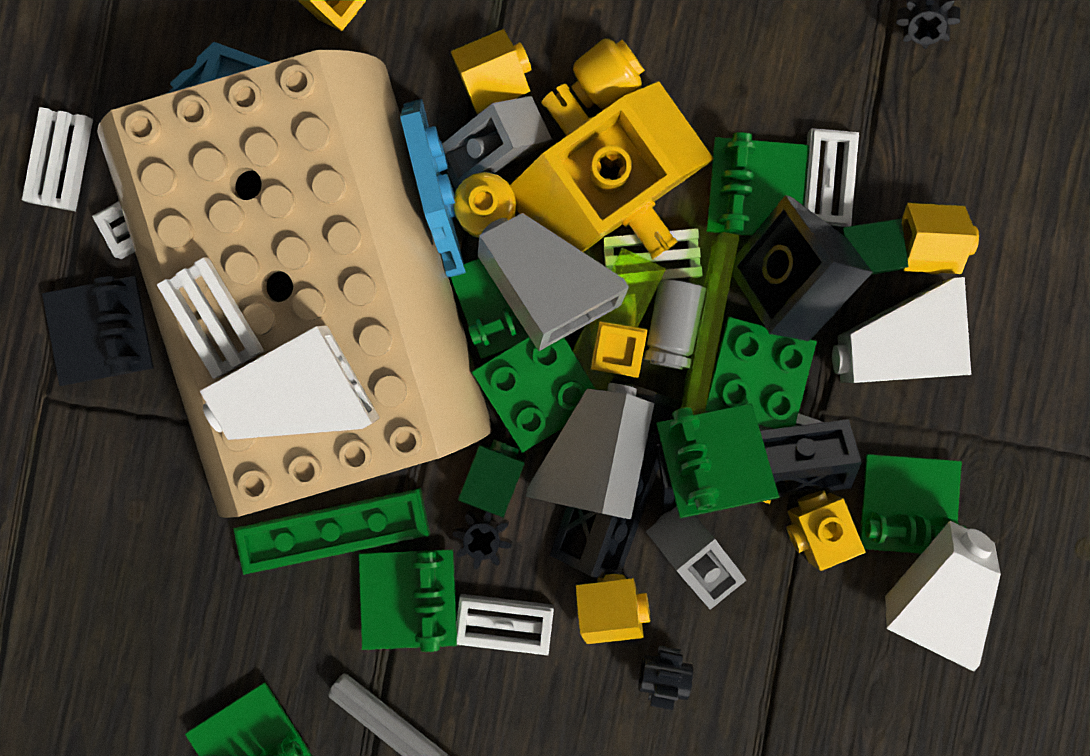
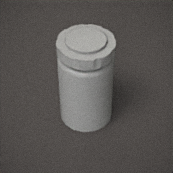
M659 280L646 342L649 349L644 351L643 360L669 368L690 369L692 359L689 358V355L694 351L706 288L682 281Z

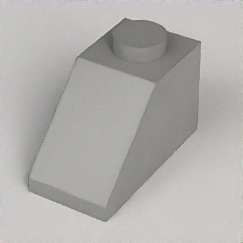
M532 96L492 103L442 143L449 167L446 171L455 190L464 179L472 174L482 172L499 173L522 162L552 140Z
M677 506L661 515L657 522L645 531L675 570L710 610L746 581L736 565L695 515L679 518Z

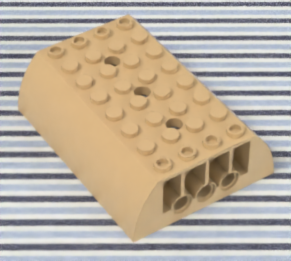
M314 50L116 108L103 117L98 125V136L219 517H240L439 459L481 440L493 431L481 386L472 373L475 370L474 362L450 281L445 273L442 255L438 253L424 214L399 109L386 65L380 59L354 51ZM256 171L261 178V190L255 198L243 200L237 194L236 181L242 173ZM203 257L211 260L264 349V352L215 379L210 375L157 286L158 283L165 279L170 280L175 277L176 273L182 269L194 266V262ZM282 271L291 278L293 291L288 299L277 302L267 292V281L271 275ZM202 276L195 279L238 353L243 351L245 347ZM184 287L180 288L179 290L181 294L183 295L184 299L186 300L187 304L189 305L190 309L192 310L193 314L195 315L196 319L198 320L199 324L201 325L202 329L204 330L205 334L207 335L208 339L210 340L220 359L222 360V362H224L227 359L225 358L224 354L222 353L221 349L219 348L218 344L216 343L215 339L213 338L212 334L210 333L209 329L207 328L206 324L204 323L203 319L201 318L200 314L198 313L197 309L195 308L194 304L192 303L191 299L186 293ZM316 326H328L379 416L378 420L363 429L228 440L223 431L217 432L208 422L203 411V404L206 401L200 391Z

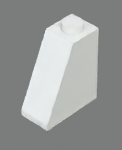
M965 277L936 282L838 335V345H835L832 351V363L835 373L840 374L841 383L971 375Z
M316 326L200 391L206 401L203 404V411L208 422L217 432L223 431L228 440L363 429L379 419L377 412L328 326Z
M949 521L885 596L887 629L975 671L980 666L1001 575L995 542L991 541L988 536L979 530H968Z

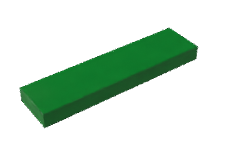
M421 487L233 528L243 575L424 537L430 534Z

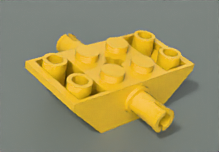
M659 81L624 95L591 118L587 116L567 84L558 86L556 88L558 92L556 96L551 91L541 103L548 109L566 137L542 153L510 185L515 194L517 212L519 214L524 213L582 252L589 249L622 224L625 227L630 225L650 253L652 260L657 258L662 252L667 251L678 241L672 236L653 209L656 205L655 201L709 164L714 158ZM605 163L608 168H613L616 165L620 168L616 180L605 179L600 175L602 164Z

